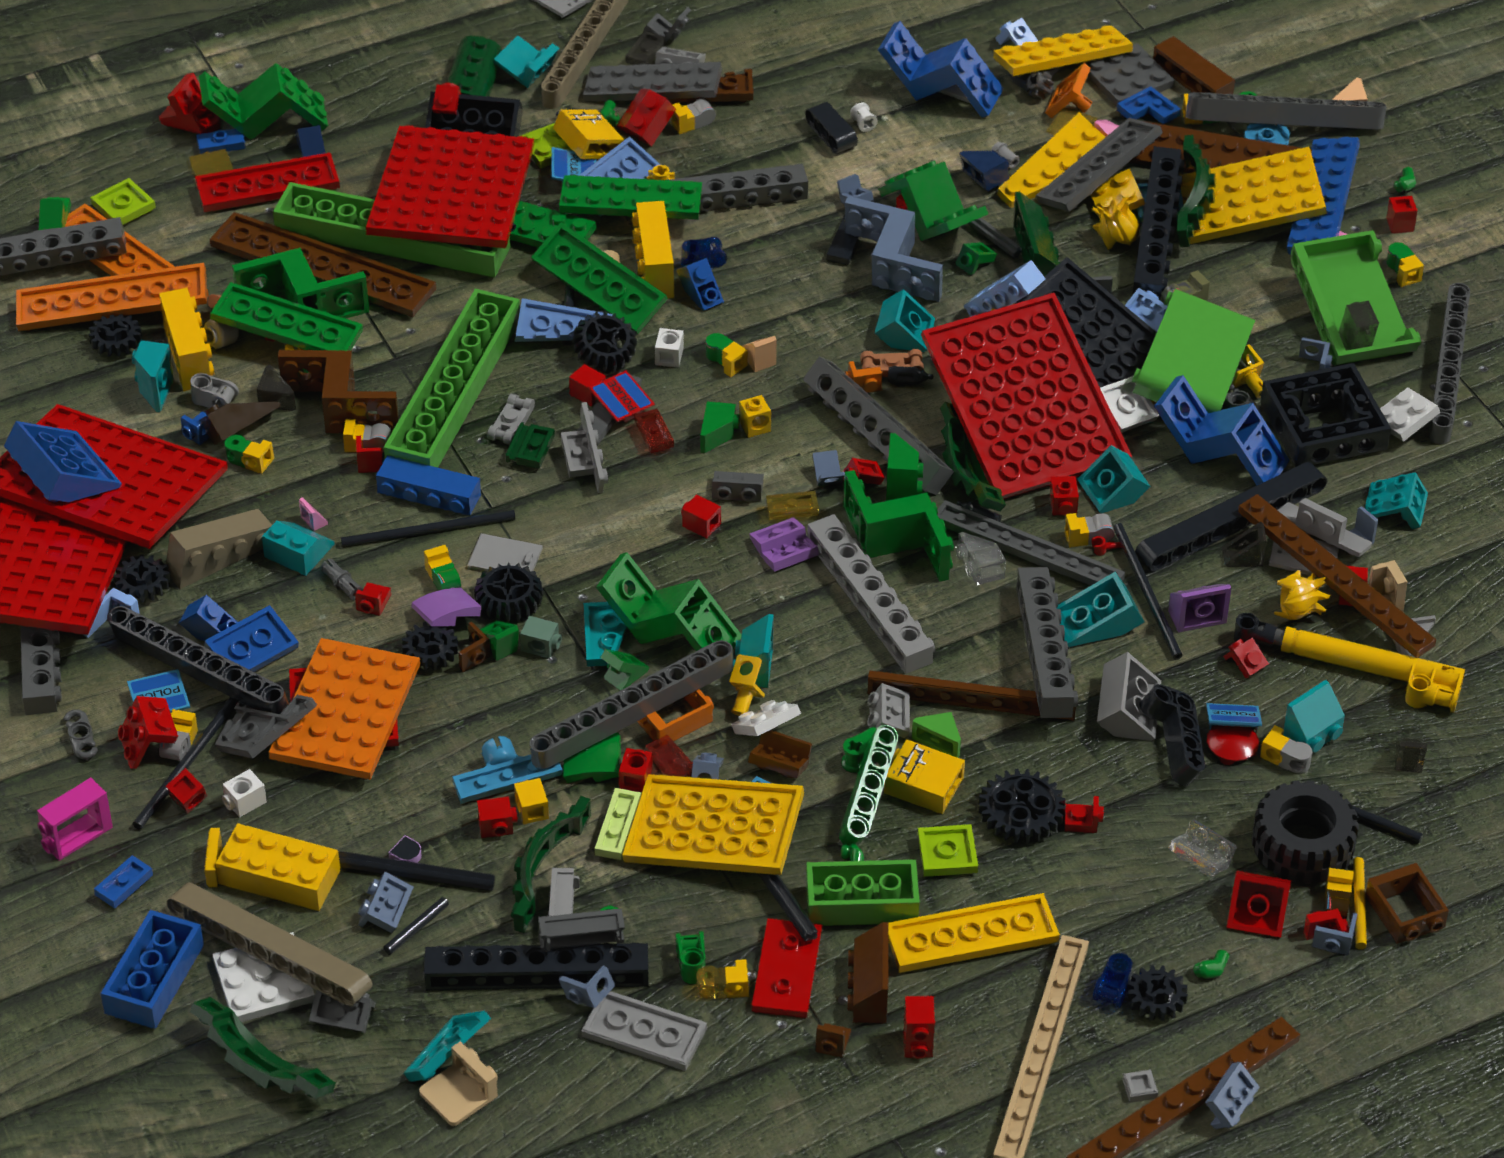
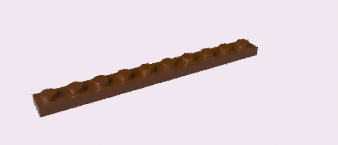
M1256 494L1239 505L1238 512L1315 574V576L1318 578L1326 577L1324 580L1326 585L1414 657L1418 658L1435 647L1436 639L1261 496Z
M1281 1016L1068 1155L1067 1158H1123L1205 1104L1232 1063L1241 1062L1250 1074L1299 1042L1300 1034Z

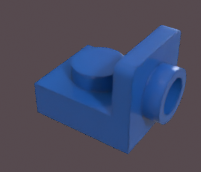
M203 411L193 419L186 415L180 418L183 435L199 445L210 438L200 422V419L207 416Z

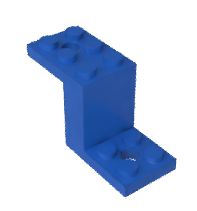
M901 21L892 25L878 48L880 54L916 101L957 84L981 118L990 114L1004 89L966 38L925 55L922 48L916 43Z
M1181 375L1173 380L1154 405L1191 464L1237 454L1256 485H1259L1280 475L1290 461L1253 403L1208 413L1184 375Z

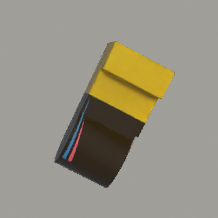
M1329 868L1324 911L1338 909L1342 919L1347 921L1354 871Z

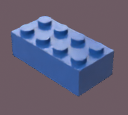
M150 910L101 992L104 1013L156 1029L204 946L201 924Z

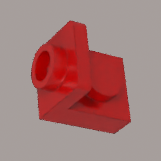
M851 458L847 467L843 470V472L854 470L858 480L862 479L865 484L881 485L885 479L877 461Z
M367 582L363 591L357 590L355 593L356 610L381 616L391 597V588Z
M1093 796V805H1065L1064 831L1097 833L1098 822H1103L1104 806H1099V796Z

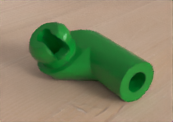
M607 100L600 114L611 126H616L620 120L619 114L617 116L614 115L616 104L611 100Z
M1411 167L1404 168L1402 170L1403 177L1394 182L1397 192L1409 191L1415 187L1416 179Z
M843 844L841 846V857L843 859L849 858L850 861H864V854L856 844Z
M1218 950L1213 960H1204L1201 963H1196L1193 967L1195 976L1205 979L1220 977L1228 962L1229 953L1225 950Z

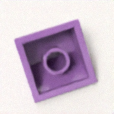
M1216 584L1170 593L1168 612L1178 633L1227 623L1232 589L1230 584Z

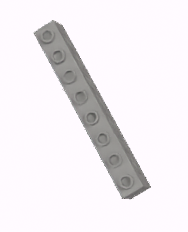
M835 514L809 523L807 537L818 546V557L904 673L907 674L932 664L933 652L935 651L932 639L926 637L920 623L917 620L914 621L909 614L907 606L902 604L897 598L895 590L887 585L882 573L875 569L870 557L867 554L865 555L860 549L858 541L850 536L846 525L840 522Z

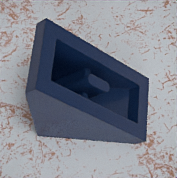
M320 125L297 129L295 137L302 157L325 153Z

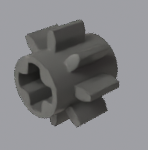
M1037 71L1031 74L1027 79L1026 88L1030 90L1028 94L1035 99L1039 97L1043 100L1044 97H1048L1054 89V82L1050 80L1052 76L1045 71L1043 73Z

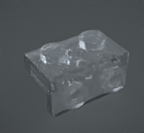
M1194 819L1190 821L1186 833L1173 839L1168 849L1176 853L1179 859L1188 861L1196 866L1201 873L1214 876L1228 869L1237 847L1229 840Z

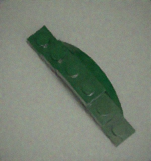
M1184 135L1183 153L1186 168L1192 167L1194 169L1196 179L1187 201L1178 212L1177 234L1180 248L1190 247V237H1194V230H1200L1201 220L1205 219L1206 213L1211 212V204L1215 203V192L1212 188L1216 187L1215 173L1211 174L1207 158L1203 159L1202 150L1199 144H1195L1194 135Z
M945 401L940 407L944 422L946 423L941 433L947 446L942 455L946 465L954 471L951 475L953 484L958 489L965 490L970 498L978 499L979 504L985 509L1001 512L1006 506L1001 495V489L989 485L953 404Z
M580 796L576 805H571L568 814L559 812L554 821H551L543 829L538 828L534 837L528 839L523 856L517 858L514 865L517 880L512 891L513 895H515V904L511 911L515 931L525 933L536 914L532 881L538 867L552 849L574 833L581 835L591 817L590 798Z
M212 997L193 1002L190 1013L199 1018L201 1023L209 1025L210 1028L207 1036L215 1041L220 1048L228 1050L224 1060L234 1066L236 1071L244 1073L254 1080L256 1085L265 1089L279 1085L282 1091L290 1094L303 1090L307 1096L315 1099L334 1091L336 1082L324 1075L320 1069L296 1066L267 1049L248 1031L235 1012L229 1007L222 1005Z

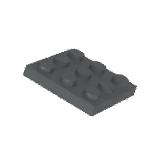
M1138 43L1133 45L1132 52L1098 58L1085 63L1091 68L1087 77L1116 106L1117 103L1150 86L1158 92L1174 87L1175 80Z

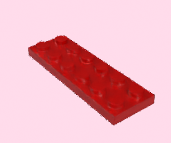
M331 153L195 176L204 212L280 199L290 182L326 190L340 188V181Z

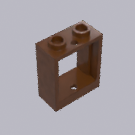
M1417 863L1368 879L1365 897L1397 944L1404 941H1412L1421 935L1430 932L1435 933L1445 928L1449 910ZM1413 890L1428 914L1401 922L1386 898Z

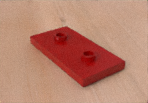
M767 919L752 1002V1012L801 1018L808 1017L822 933L821 924H813L817 929L818 937L815 940L806 942L791 921Z

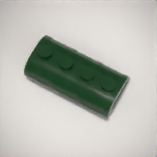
M470 35L464 37L459 44L447 83L459 86L461 94L490 97L499 70V66L493 60L502 51L501 46L496 41L482 36Z

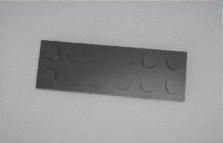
M685 62L677 64L590 67L583 97L585 102L634 100L640 89H650L667 99L716 97L722 65L721 62Z
M1128 118L1036 195L1038 203L1068 212L1073 210L1082 200L1090 196L1095 189L1107 182L1117 171L1121 170L1131 159L1137 157L1143 149L1154 143L1155 139L1163 134L1161 127Z

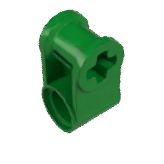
M876 727L869 728L863 733L844 741L843 751L845 755L841 760L843 769L848 772H859L867 743L877 730ZM879 738L882 743L887 744L885 740Z
M699 931L698 934L682 936L680 933H675L677 958H679L681 978L688 984L700 983V979L705 978L704 933Z

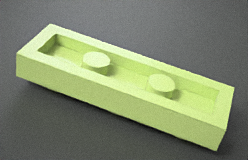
M615 788L595 846L596 856L622 859L641 798V792Z

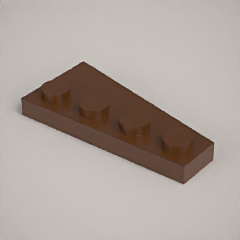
M752 68L745 69L743 74L735 75L734 71L726 72L724 77H720L716 97L668 99L670 103L695 102L699 99L718 103L724 101H753Z

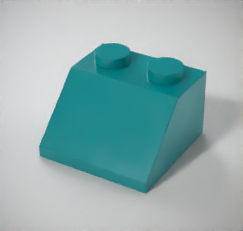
M903 289L883 301L875 334L890 348L903 350L919 349L921 352H926L927 348L921 333L923 330L934 327L935 318Z
M140 341L137 350H134L132 354V364H135L136 367L135 381L138 382L139 392L156 412H161L174 381L169 344Z
M1112 445L1077 479L1100 513L1134 504L1151 487L1131 457Z
M276 521L262 535L265 558L305 576L335 545L333 540L293 522Z
M768 614L743 629L741 640H736L735 655L741 654L758 657L762 660L755 684L758 687L764 688L769 686L773 654V614ZM750 662L744 663L740 667V674H750L753 670V664Z
M1327 680L1322 681L1287 705L1283 735L1296 742L1308 744L1312 752H1318L1324 744L1332 739H1337L1343 732L1345 715Z

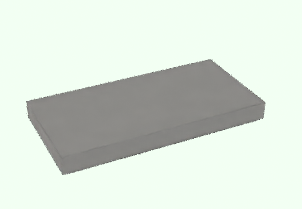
M610 991L599 1005L593 1008L581 1030V1034L584 1038L686 1071L707 1030V1022Z

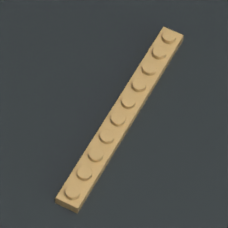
M1065 935L1061 937L993 1158H1024L1087 954L1089 941Z

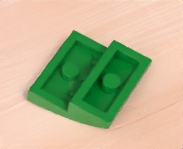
M616 732L564 759V779L566 782L571 783L593 777L595 782L598 783L619 777L621 735Z

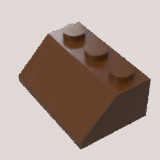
M882 922L854 939V950H848V966L853 967V972H848V989H853V994H848L847 1011H853V1023H887L888 922Z

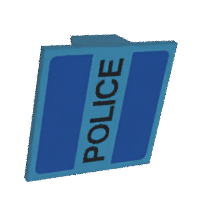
M552 147L551 179L562 181L563 184L564 175L578 176L592 166L596 159H580L574 151Z
M178 669L127 681L133 702L136 696L166 698L170 713L173 709L184 710L190 708Z
M1206 703L1210 730L1211 725L1255 727L1257 732L1259 726H1262L1259 706Z

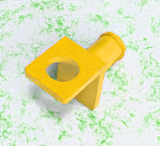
M1248 344L1245 346L1242 355V361L1247 367L1235 373L1232 384L1234 388L1247 384L1256 398L1259 399L1261 398L1263 385L1260 375L1264 362L1252 346ZM1249 354L1253 357L1255 364L1251 363Z
M737 655L729 681L738 691L731 711L737 716L749 711L753 696L764 698L765 693L755 684L762 660L758 657ZM744 663H752L753 670L750 674H740V667Z

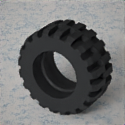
M1300 780L1290 782V785L1283 783L1277 786L1276 791L1274 789L1270 790L1260 800L1255 813L1252 846L1255 848L1254 852L1257 858L1262 860V864L1268 870H1274L1273 873L1280 878L1282 876L1287 877L1288 880L1295 883L1296 880L1303 881V884H1311L1315 880L1318 883L1327 881L1329 868L1345 870L1349 866L1350 860L1353 859L1359 824L1357 822V813L1352 809L1353 805L1347 798L1343 799V795L1336 789L1332 791L1328 785L1323 783L1317 785L1314 784L1315 781L1307 780L1306 783H1300ZM1292 825H1308L1320 830L1326 836L1317 839H1304L1294 836L1285 828Z

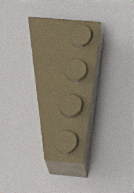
M259 509L170 532L166 559L170 578L179 589H182L263 550L262 535L272 524Z

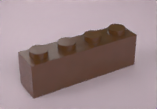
M1172 36L1154 46L1153 59L1175 81L1192 93H1234L1235 79L1176 37Z

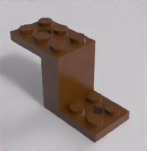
M278 351L282 392H322L325 433H343L346 419H355L356 424L360 425L385 424L391 429V433L393 432L399 421L397 393L393 391H355L352 351ZM305 369L308 370L309 373H302L299 370ZM368 411H376L378 414H370Z

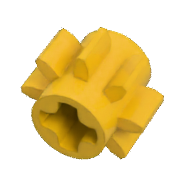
M657 165L648 171L647 179L671 180L675 179V172L669 173V167Z

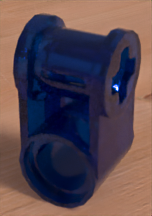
M717 237L687 240L682 244V267L707 258L710 268L721 267L727 262V255L722 250V242Z
M1116 953L1110 956L1102 975L1095 985L1092 1000L1098 1001L1100 999L1114 1004L1115 1008H1121L1132 974L1133 963L1128 955Z

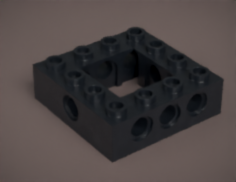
M1354 363L1263 381L1260 403L1295 467L1306 462H1311L1315 465L1388 449L1391 427ZM1337 405L1345 418L1343 422L1329 425L1325 423L1319 427L1309 428L1310 420L1303 412Z

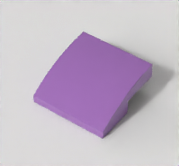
M794 517L750 533V539L755 548L774 572L819 555L818 546L806 536L805 527Z
M449 588L429 593L413 601L411 606L431 626H455L456 616H480L481 606L462 588Z

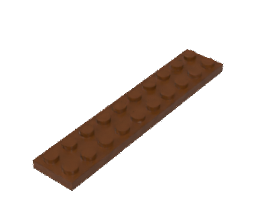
M233 212L210 238L211 247L248 260L301 248L317 283L363 271L367 280L368 302L410 317L416 315L437 289L435 281L237 212Z

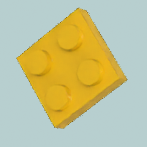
M1130 169L1111 176L1107 182L1101 184L1091 194L1096 208L1099 206L1108 210L1110 200L1115 199L1117 206L1126 196L1129 197L1127 202H1129L1130 211L1145 205L1143 196Z

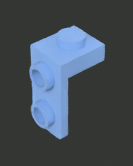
M1022 18L1014 23L1009 21L1000 28L1001 33L996 37L1000 45L1009 39H1012L1016 46L1022 45L1024 42L1038 41Z
M112 588L104 596L89 634L83 635L89 638L108 620V613L115 607H127L140 614L138 600L130 594H125Z

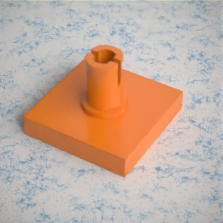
M1083 63L1056 86L1045 111V114L1050 118L1054 117L1070 102L1083 113L1091 107L1092 101L1081 93L1091 69L1088 65Z

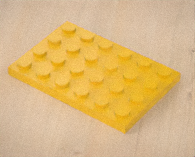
M1310 147L1211 168V174L1215 173L1216 187L1212 188L1215 192V203L1211 204V212L1206 213L1205 219L1201 220L1200 230H1194V237H1190V244L1327 214ZM1196 172L1180 175L1182 176L1181 192L1183 204H1185L1193 189Z
M648 774L622 854L623 860L628 863L782 875L804 797V788L798 785Z

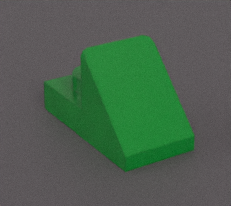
M47 197L40 199L39 230L65 227L71 208L70 198Z
M495 621L480 628L490 639V649L496 661L518 650L519 629L517 625Z
M605 649L600 657L608 663V670L604 679L619 690L630 686L647 673L650 668L632 654Z

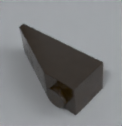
M279 402L230 403L219 408L216 404L204 411L207 416L200 419V422L213 444L216 445L281 405Z

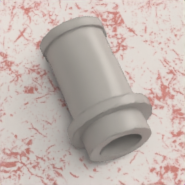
M997 142L994 144L991 151H995L1001 157H1005L1010 169L1015 168L1020 161V157L1009 150L1006 143Z

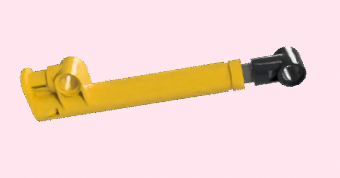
M1241 613L1236 618L1233 638L1235 642L1242 639L1245 643L1253 638L1258 645L1271 648L1274 645L1280 646L1282 652L1294 653V655L1406 681L1408 685L1405 701L1409 706L1423 708L1426 705L1433 706L1436 704L1450 708L1452 713L1455 712L1465 669L1305 630L1299 631L1288 626L1285 630L1278 629V625L1259 621L1258 617L1252 613Z

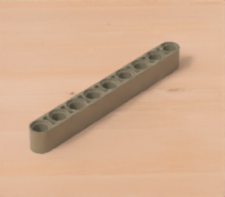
M629 0L595 1L541 84L542 104L544 107L556 109L562 105Z
M185 883L167 899L166 904L176 917L201 924V930L347 1006H353L372 988V981L364 971L193 883Z

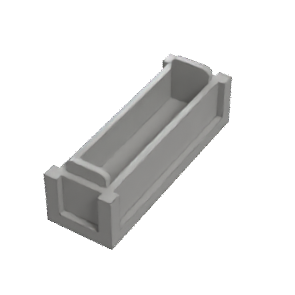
M552 868L549 916L573 914L574 888L580 887L579 876H574V868Z

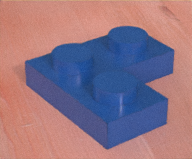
M1151 86L1117 103V111L1127 119H1138L1149 113L1163 125L1179 117L1181 112L1178 106Z

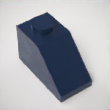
M962 151L959 153L963 171L986 191L1010 179L1008 161L995 151Z

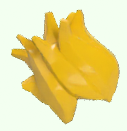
M1128 196L1123 198L1117 206L1115 199L1110 200L1108 210L1099 206L1092 208V211L1100 219V222L1093 225V228L1103 239L1107 249H1111L1115 241L1130 246L1138 237L1140 226L1137 218L1129 209Z
M1297 570L1294 574L1278 580L1277 585L1281 586L1280 607L1282 612H1274V615L1290 620H1298L1312 612L1320 615L1322 612H1326V609L1317 603L1319 600L1330 598V595L1317 590L1326 583L1324 581L1326 577L1315 579V574H1311L1308 578L1301 577V571Z

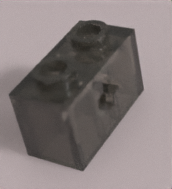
M1369 300L1346 305L1339 329V335L1346 351L1373 345L1379 321Z

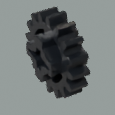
M119 314V316L110 315V318L102 316L101 322L94 321V327L89 328V340L93 350L98 349L99 354L107 352L108 357L112 353L120 356L123 351L129 354V348L136 349L137 343L141 341V327L138 325L137 320L132 321V316L123 318V314Z
M143 554L140 555L139 559H135L132 556L130 557L131 562L122 561V568H116V575H114L116 589L125 594L132 595L135 599L140 598L141 603H144L145 598L148 597L153 601L155 594L162 596V589H168V582H171L168 565H163L161 558L154 561V555H151L148 559H145Z
M423 622V627L419 628L417 625H414V632L406 631V638H402V654L419 657L423 671H426L428 667H432L435 671L437 670V665L447 667L446 661L453 662L454 655L458 654L457 636H454L453 629L447 630V626H428L426 622Z
M1150 965L1149 971L1140 968L1139 975L1132 974L1131 981L1127 985V1001L1132 1002V1010L1140 1009V1017L1149 1014L1151 1021H1153L1155 1016H1159L1160 1020L1164 1021L1165 1015L1175 1018L1176 1011L1182 1013L1184 1004L1187 1003L1188 986L1183 984V976L1175 977L1174 969L1166 972L1163 965L1160 967V970H1156L1153 965Z

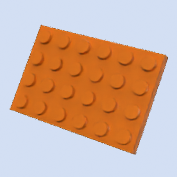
M321 638L295 693V696L312 697L317 706L273 742L269 750V759L371 780L420 667V658Z

